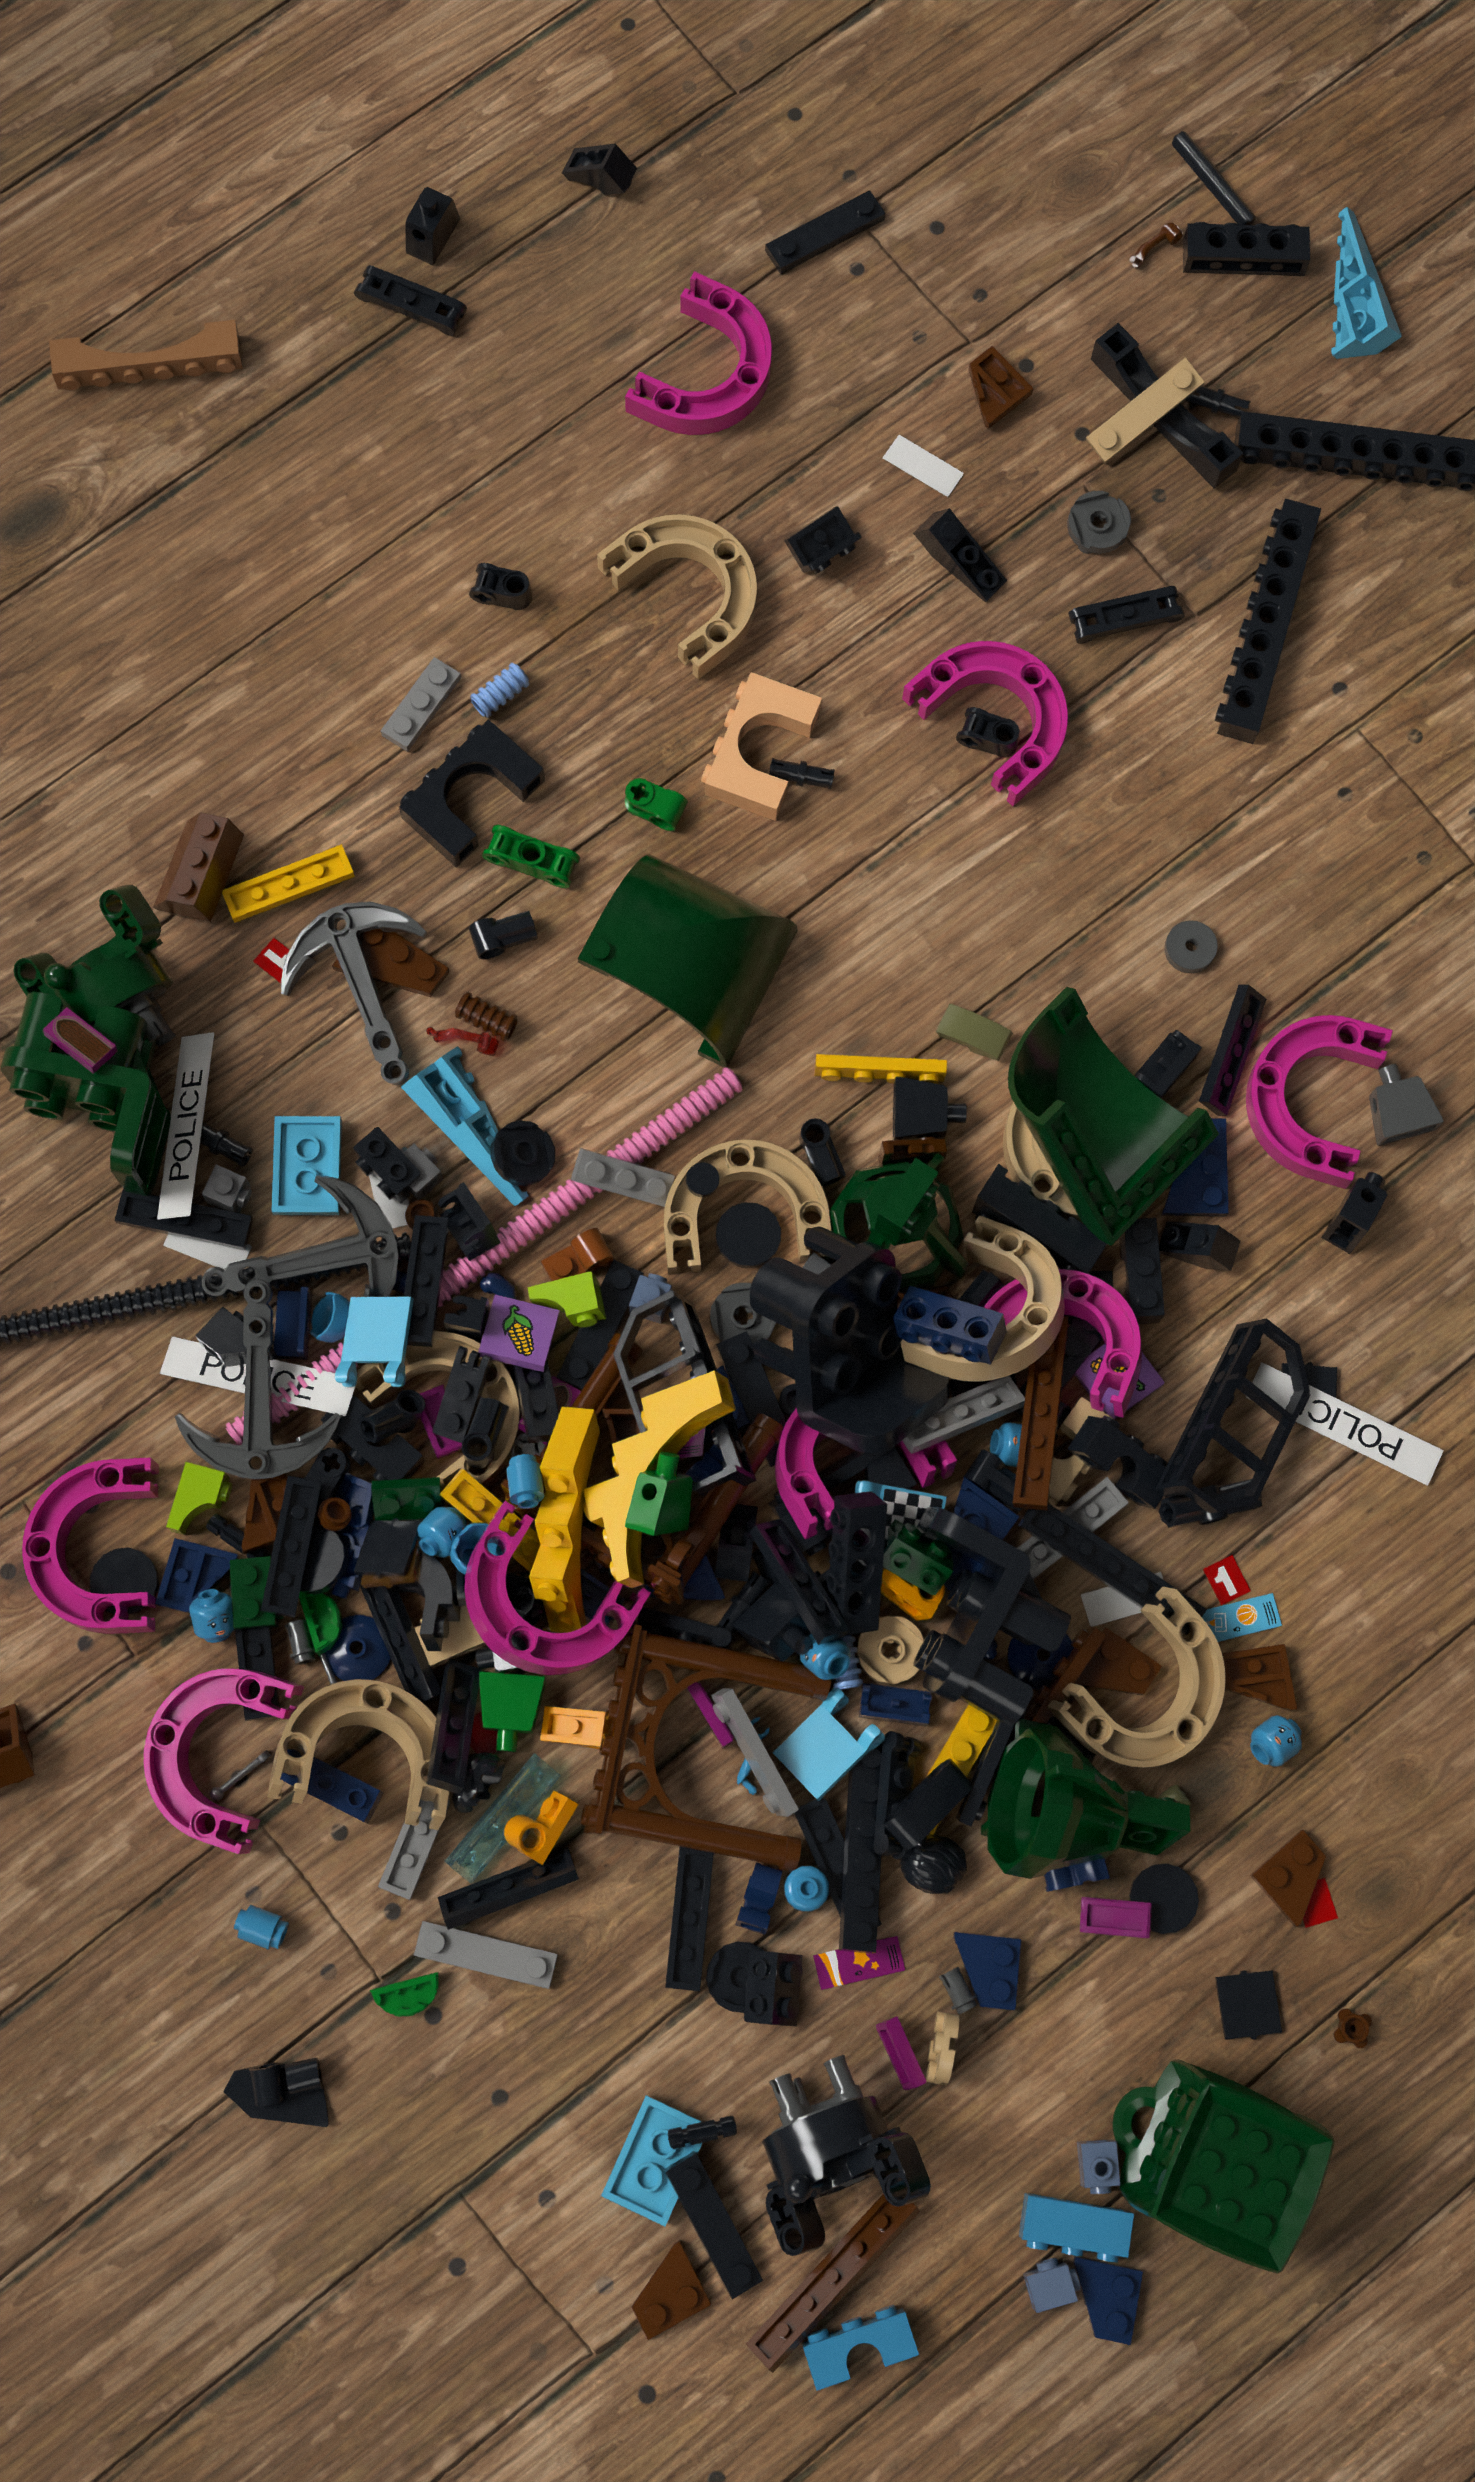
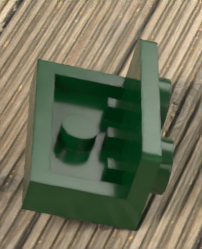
M440 1477L372 1481L371 1492L375 1520L392 1521L394 1518L399 1520L425 1519L435 1508L444 1507V1498L439 1495L442 1492Z
M895 1519L888 1528V1546L884 1550L883 1567L927 1593L936 1595L953 1572L952 1551L942 1541H933L922 1535L921 1531L914 1525L909 1523L903 1524Z
M271 1556L229 1560L233 1627L235 1630L268 1626L279 1628L278 1619H284L282 1615L261 1612Z

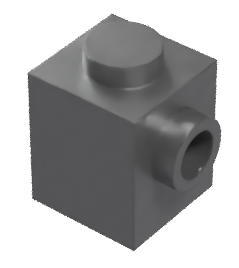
M413 1144L409 1148L403 1147L400 1150L421 1173L420 1177L407 1187L419 1200L443 1180V1176L435 1165L438 1163L435 1156L426 1147L420 1150Z
M215 1165L202 1192V1196L207 1204L239 1213L241 1208L247 1205L252 1190L246 1177Z

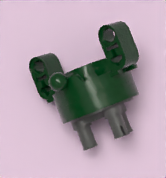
M133 885L113 888L103 892L100 896V909L116 934L107 943L86 953L68 967L57 963L50 954L42 952L19 959L15 963L13 969L14 976L26 996L32 992L56 995L63 1002L62 1011L65 1008L70 1009L93 1028L98 1010L102 1006H111L133 1012L144 1018L147 1022L146 1037L149 1043L155 1041L156 1038L157 1046L160 1047L176 1037L160 1013L162 1008L157 1002L173 984L172 978L154 952L163 943L161 939H158L161 933V924L141 891Z

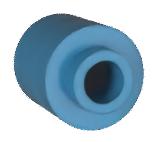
M522 1454L512 1457L506 1469L510 1502L522 1509L533 1508L544 1499L540 1464L533 1455Z
M250 1905L247 1911L240 1910L234 1924V1929L238 1930L237 1938L268 1950L271 1947L279 1949L285 1938L289 1922L283 1921L280 1915Z

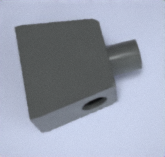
M1391 1064L1378 1070L1383 1085L1376 1087L1369 1095L1377 1146L1436 1131L1444 1121L1422 1079L1419 1076L1402 1080L1397 1064Z

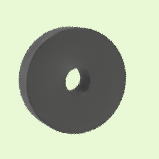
M1193 920L1183 921L1174 926L1169 932L1164 945L1165 956L1168 962L1175 969L1184 973H1198L1205 970L1212 963L1218 948L1217 939L1213 931L1207 925ZM1185 944H1194L1196 946V950H1188Z

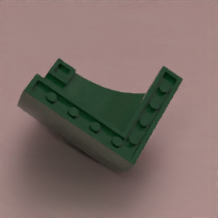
M648 854L631 868L614 892L578 957V963L607 977L611 976L666 1007L704 1038L698 1050L699 1056L724 1068H728L798 929L793 921Z
M1066 987L1034 1019L1018 1042L1009 1065L1008 1089L1014 1104L1080 1220L1099 1240L1112 1246L1219 1133L1207 1110L1197 1108L1188 1117L1142 1084L1117 1059L1095 1031L1086 1016L1088 1012L1076 989Z

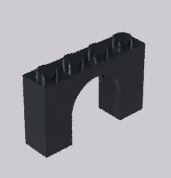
M489 719L482 726H475L468 734V740L460 747L456 746L451 749L445 757V762L438 769H431L424 776L423 783L415 791H408L400 801L399 810L401 818L456 868L479 846L477 834L454 815L446 804L451 787L459 779L471 774L490 775L499 780L522 802L545 781L544 768Z

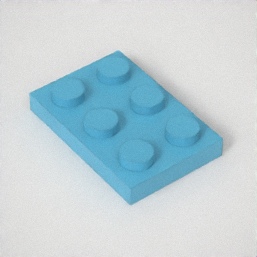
M275 1116L272 1183L273 1215H339L340 1204L329 1192L315 1183L314 1180L316 1175L340 1179L341 1116Z
M646 2095L601 2196L666 2227L678 2197L663 2169L693 2151L698 2154L702 2143L694 2145L686 2143L685 2147L672 2149L669 2145L668 2130L677 2127L686 2129L687 2125L702 2121Z

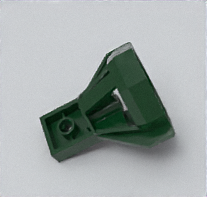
M938 1153L928 1164L915 1158L913 1162L904 1160L856 1170L829 1210L831 1231L845 1238L844 1212L847 1203H863L868 1228L871 1231L867 1241L888 1250L891 1245L896 1246L921 1240L924 1241L934 1260L919 1270L901 1274L900 1293L907 1292L909 1286L920 1289L934 1287L945 1269L962 1278L969 1265L965 1258L957 1251L964 1237L953 1189L937 1178L944 1157ZM895 1174V1175H889V1176L879 1177L877 1180H874V1181H866V1180H868V1179H871V1178L877 1177V1176H881V1175ZM936 1192L943 1199L949 1211L950 1229L948 1237L937 1220L939 1215L935 1201Z
M1020 1719L1016 1722L1015 1740L1004 1749L988 1796V1820L981 1825V1835L988 1837L987 1850L1003 1873L1027 1879L1043 1876L1050 1870L1105 1859L1119 1848L1158 1856L1191 1832L1190 1805L1177 1803L1173 1798L1145 1796V1793L1141 1791H1124L1115 1780L1111 1781L1102 1775L1057 1726L1026 1719ZM1045 1770V1790L1040 1817H1031L1036 1788Z

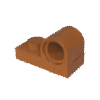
M592 1228L575 1237L571 1241L570 1246L543 1259L541 1264L550 1281L590 1271L594 1273L610 1265L615 1258L599 1229Z

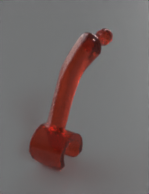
M432 1027L426 1030L428 1035L433 1036L435 1042H445L452 1039L478 1043L477 1051L489 1056L496 1054L499 1040L491 1038V1035L486 1032L477 1034L457 1028L436 1031Z

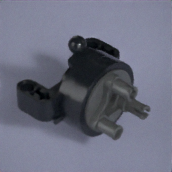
M845 2055L832 2058L823 2063L835 2091L833 2098L810 2106L801 2078H795L792 2081L791 2073L777 2077L769 2082L781 2110L778 2115L783 2126L773 2131L771 2135L762 2141L776 2178L775 2181L767 2184V2188L770 2191L766 2197V2208L782 2250L790 2256L819 2249L825 2241L824 2226L814 2199L850 2187L871 2176L879 2180L887 2201L897 2207L924 2200L930 2192V2179L913 2137L908 2133L902 2132L900 2126L888 2131L876 2097H863L860 2086L855 2085Z

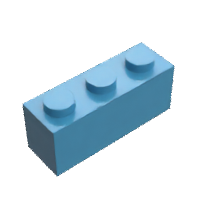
M1024 2193L1019 2237L1022 2240H1027L1026 2247L1048 2250V2244L1062 2246L1061 2253L1082 2257L1083 2250L1097 2252V2259L1118 2263L1119 2256L1126 2258L1129 2256L1134 2213L1127 2210Z

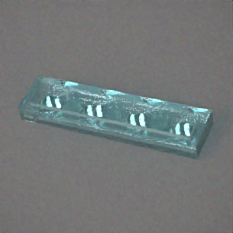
M534 1753L444 1862L472 1884L507 1842L504 1836L506 1823L515 1815L523 1814L528 1816L561 1775Z

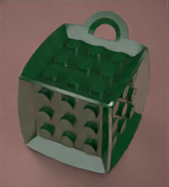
M1179 2059L1170 2061L1154 2088L1139 2087L1125 2094L1119 2101L1113 2115L1115 2140L1126 2153L1119 2187L1123 2197L1133 2208L1218 2253L1276 2274L1284 2270L1314 2210L1332 2156L1335 2140L1323 2125L1311 2118L1293 2113L1271 2099L1233 2080ZM1142 2107H1152L1155 2110L1150 2125L1143 2139L1140 2140L1132 2131L1131 2122L1133 2115Z

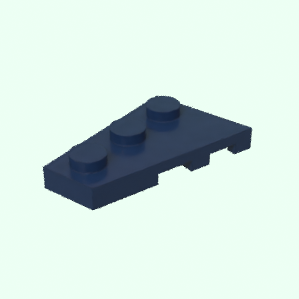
M1211 1118L1219 1135L1171 1184L1161 1216L1226 1217L1229 1214L1226 1119Z
M346 1473L333 1497L345 1500L352 1513L347 1527L340 1531H333L344 1540L349 1554L346 1573L337 1582L359 1592L362 1575H356L354 1569L370 1521L373 1520L374 1516L372 1484Z
M963 1478L953 1514L1003 1540L1019 1516L967 1478ZM951 1547L949 1549L952 1551L953 1572L944 1583L945 1589L948 1592L951 1591L955 1581L964 1569L974 1573L975 1571L979 1572L982 1564Z

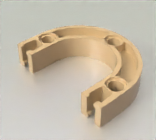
M690 515L655 517L634 526L597 554L598 569L605 576L610 572L612 573V584L617 590L652 564L668 558L677 557L695 560L708 567L717 576L724 591V599L719 610L708 622L678 644V658L684 665L690 662L688 657L699 649L703 648L707 652L700 659L696 656L691 659L693 675L699 680L729 657L746 638L752 626L756 610V574L745 548L731 533L716 523ZM637 546L644 548L641 552H634L631 549ZM723 554H729L733 558L729 560L721 559L719 556ZM621 559L625 560V563L619 569H617L615 566H613L610 570L608 569V567H610L617 561ZM719 635L723 636L725 640L715 642L711 638Z
M1013 1102L1003 1134L1004 1158L1013 1182L1024 1181L1032 1187L1031 1191L1039 1201L1041 1199H1049L1059 1206L1063 1212L1062 1217L1067 1220L1069 1217H1074L1084 1224ZM1038 1180L1047 1182L1050 1186V1191L1045 1193L1038 1191L1034 1186V1182Z
M728 1141L708 1148L698 1154L676 1177L665 1204L664 1238L668 1275L680 1273L677 1261L673 1262V1249L685 1246L691 1247L693 1260H688V1267H691V1272H701L697 1219L707 1197H697L687 1188V1172L693 1165L704 1162L714 1166L719 1173L718 1188L736 1180H755L773 1187L782 1194L794 1215L799 1263L806 1262L810 1257L809 1249L806 1250L804 1244V1234L818 1226L831 1231L827 1199L815 1174L800 1158L790 1151L764 1141ZM736 1154H743L747 1156L749 1162L744 1166H737L731 1161V1158ZM813 1211L819 1214L821 1221L817 1224H809L804 1220L803 1215L806 1212ZM677 1223H684L689 1227L690 1231L684 1236H677L671 1229ZM820 1253L824 1260H832V1258Z
M979 1215L975 1221L978 1238L975 1239V1234L969 1232L964 1239L967 1258L1014 1277L1027 1291V1299L1022 1310L1006 1325L1007 1333L991 1365L980 1361L971 1362L963 1356L954 1353H941L931 1346L918 1342L909 1343L903 1339L900 1342L906 1362L951 1379L962 1381L995 1380L1017 1373L1034 1363L1050 1348L1056 1339L1063 1322L1065 1309L1060 1273L1049 1251L1027 1233Z
M435 1331L433 1347L407 1345L404 1362L405 1383L411 1378L429 1371L451 1372L459 1347L468 1348L465 1362H468L470 1353L473 1350L479 1351L480 1343L456 1333ZM482 1357L479 1358L477 1366L479 1367L482 1361ZM492 1360L490 1367L496 1369L498 1373L494 1380L485 1382L481 1395L483 1398L495 1399L509 1406L494 1449V1459L488 1465L484 1474L476 1476L470 1473V1465L465 1461L463 1455L437 1476L440 1477L441 1491H443L446 1484L454 1478L460 1469H464L482 1486L486 1487L503 1471L512 1457V1447L520 1434L518 1424L521 1420V1411L513 1380L502 1362ZM366 1363L357 1370L358 1379L355 1387L361 1392L365 1389L362 1385L363 1382L377 1373H381L383 1376L387 1363ZM384 1381L372 1394L366 1390L363 1395L369 1404L375 1408L399 1387H392L390 1383ZM480 1443L474 1444L469 1450V1454L475 1457L482 1456L486 1452L487 1447Z
M1162 1587L1155 1595L1159 1600L1165 1598L1173 1608L1174 1615L1167 1619L1162 1614L1165 1610L1162 1604L1158 1606L1146 1604L1140 1610L1170 1644L1179 1664L1180 1681L1178 1692L1172 1705L1161 1718L1144 1727L1124 1728L1104 1711L1083 1686L1069 1683L1062 1690V1693L1066 1697L1073 1695L1082 1708L1080 1712L1073 1717L1067 1711L1071 1707L1067 1701L1061 1703L1053 1700L1047 1706L1051 1713L1082 1746L1102 1758L1122 1765L1142 1768L1173 1762L1193 1750L1204 1739L1219 1714L1225 1692V1666L1220 1646L1207 1623L1181 1593L1174 1588ZM1188 1623L1189 1633L1183 1638L1182 1627ZM1095 1719L1096 1730L1092 1735H1089L1088 1725ZM1185 1720L1186 1730L1180 1736L1179 1725Z
M356 1679L326 1686L306 1698L289 1718L275 1752L267 1797L281 1799L282 1791L280 1790L283 1786V1780H280L283 1772L288 1775H297L298 1783L294 1784L293 1791L295 1793L292 1802L302 1804L308 1791L315 1746L330 1732L341 1727L351 1725L369 1726L381 1730L392 1737L403 1749L408 1759L411 1770V1784L404 1824L413 1826L419 1824L418 1817L422 1807H419V1801L421 1799L434 1803L429 1829L439 1830L446 1817L449 1791L428 1785L424 1779V1776L428 1775L436 1717L427 1706L412 1694L388 1683ZM366 1700H374L380 1707L374 1708ZM287 1750H297L301 1753L302 1757L294 1758L288 1754Z

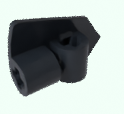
M318 2058L283 2065L275 2062L234 2070L223 2091L250 2118L327 2127L329 2124Z

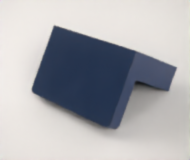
M301 1287V1292L278 1291L274 1351L278 1359L308 1360L313 1298L309 1287Z

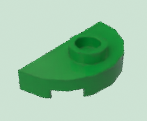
M300 1591L299 1599L315 1651L320 1656L330 1650L339 1639L343 1627L342 1614L334 1600L325 1594L312 1595Z
M439 1972L370 1990L375 2003L385 2012L398 2017L413 2016L425 2010L435 1999L439 1988Z

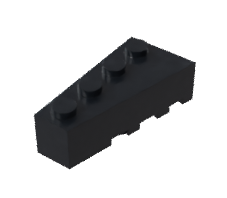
M998 1164L977 1196L972 1213L976 1215V1220L980 1215L1023 1231L1039 1241L1049 1251L1060 1269L1089 1274L1107 1243L1099 1240L1084 1224L1074 1217H1069L1067 1220L1062 1217V1210L1049 1199H1041L1039 1201L1031 1191L1032 1187L1024 1181H1011L1005 1176L1008 1170Z

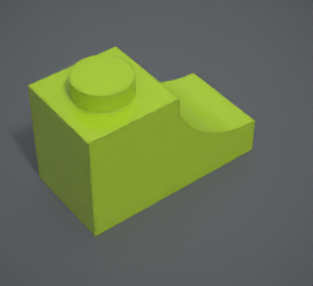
M592 1271L527 1287L529 1299L533 1304L564 1312L573 1326L590 1327L595 1325L598 1320L606 1319L600 1283Z
M185 1462L166 1528L171 1532L185 1535L191 1521L201 1512L210 1508L220 1509L222 1501L227 1502L232 1489V1483L228 1482L230 1477L223 1471Z

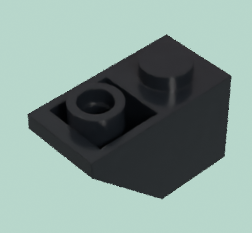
M1167 1221L1159 1244V1253L1204 1269L1232 1271L1241 1240L1219 1225Z
M222 1307L195 1336L203 1349L226 1367L246 1364L247 1348L243 1344L244 1316L238 1311L232 1314ZM271 1346L270 1360H276L278 1356Z

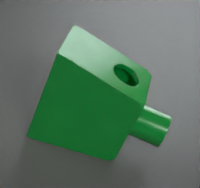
M659 1452L656 1470L639 1473L625 1522L626 1528L652 1536L688 1530L693 1480L690 1476L677 1472L679 1455L670 1452Z
M479 1672L483 1728L485 1730L498 1731L496 1751L516 1753L518 1733L533 1734L546 1685V1678L544 1676Z

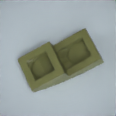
M949 1004L936 1030L939 1037L965 1045L969 1048L970 1052L997 1061L1000 1060L1013 1034L1011 1030L953 1004Z

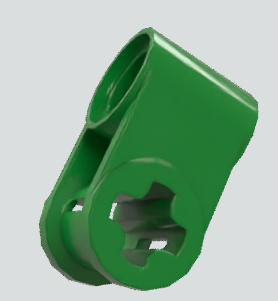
M642 778L630 781L625 790V808L629 813L667 831H674L688 803V800L680 793L665 789ZM639 794H643L644 797H641L639 801L634 799L637 798Z

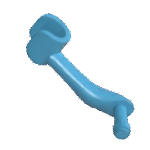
M760 1718L753 1719L751 1721L752 1725L757 1723ZM769 1728L763 1734H758L760 1739L768 1735ZM744 1758L737 1776V1784L741 1783L750 1794L754 1795L758 1790L746 1779L752 1769L746 1758Z

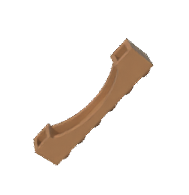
M235 320L204 323V330L184 342L168 348L141 353H118L96 349L83 344L80 337L49 340L52 375L58 389L76 390L85 386L106 387L112 383H138L148 379L168 380L174 376L183 375L196 377L210 372L230 373L237 369H243L240 335Z

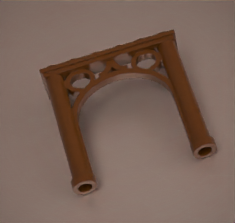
M615 1333L607 1345L608 1351L571 1406L573 1408L594 1409L597 1421L603 1413L602 1409L607 1407L623 1382L613 1355L622 1335L619 1333ZM635 1342L627 1357L630 1368L633 1367L643 1352L641 1347ZM760 1413L756 1415L742 1438L754 1474L757 1473L773 1445L779 1444L784 1429L777 1421ZM547 1442L540 1455H534L540 1465L549 1442ZM504 1479L501 1486L505 1494V1500L515 1507L513 1513L521 1519L527 1514L535 1520L542 1500L533 1508H519L518 1505L510 1502L508 1480ZM730 1480L711 1489L701 1504L690 1512L688 1526L690 1528L684 1538H681L674 1548L669 1536L671 1533L659 1535L666 1545L665 1553L661 1557L652 1559L641 1553L644 1584L654 1589L653 1594L657 1598L668 1604L672 1600L679 1605L683 1603L684 1587L748 1485L743 1486ZM582 1525L580 1553L587 1550L596 1556L595 1560L600 1565L610 1569L612 1557L602 1535V1531L605 1528L597 1525L596 1531L593 1532ZM642 1532V1538L652 1536Z
M640 1625L631 1626L624 1638L614 1647V1654H618L617 1663H621L622 1666L617 1665L615 1669L613 1686H617L615 1700L609 1701L606 1720L611 1721L608 1735L603 1734L599 1751L600 1755H604L602 1769H596L593 1780V1789L597 1790L596 1798H590L589 1804H584L580 1824L585 1825L584 1833L602 1834V1832L620 1834L776 1865L779 1867V1870L792 1872L797 1868L800 1859V1838L702 1820L679 1810L666 1796L657 1777L654 1762L655 1736L660 1720L670 1702L686 1687L700 1680L725 1679L802 1695L821 1701L826 1700L832 1680H823L816 1677L801 1664L648 1633L645 1630H641L642 1626ZM642 1660L649 1661V1664L640 1668ZM666 1665L698 1672L675 1683L673 1674ZM650 1670L659 1671L663 1675L667 1691L657 1700H650L643 1693L644 1677ZM634 1697L645 1707H655L652 1714L645 1712L643 1719L639 1723L629 1725ZM646 1730L643 1739L638 1733ZM626 1739L635 1745L637 1757L643 1756L644 1765L640 1762H631L621 1768ZM631 1770L641 1771L649 1785L643 1796L635 1801L628 1799L623 1792L626 1774ZM615 1796L622 1806L614 1804ZM654 1796L669 1815L640 1810L639 1807L646 1805Z

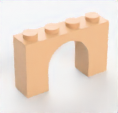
M751 672L747 682L741 681L735 699L739 700L736 709L730 708L724 723L727 731L724 738L718 737L713 749V754L716 755L713 765H706L701 782L705 783L706 796L776 821L787 795L788 781L752 768L742 758L738 746L742 738L749 731L764 725L778 726L810 738L821 711L822 698Z

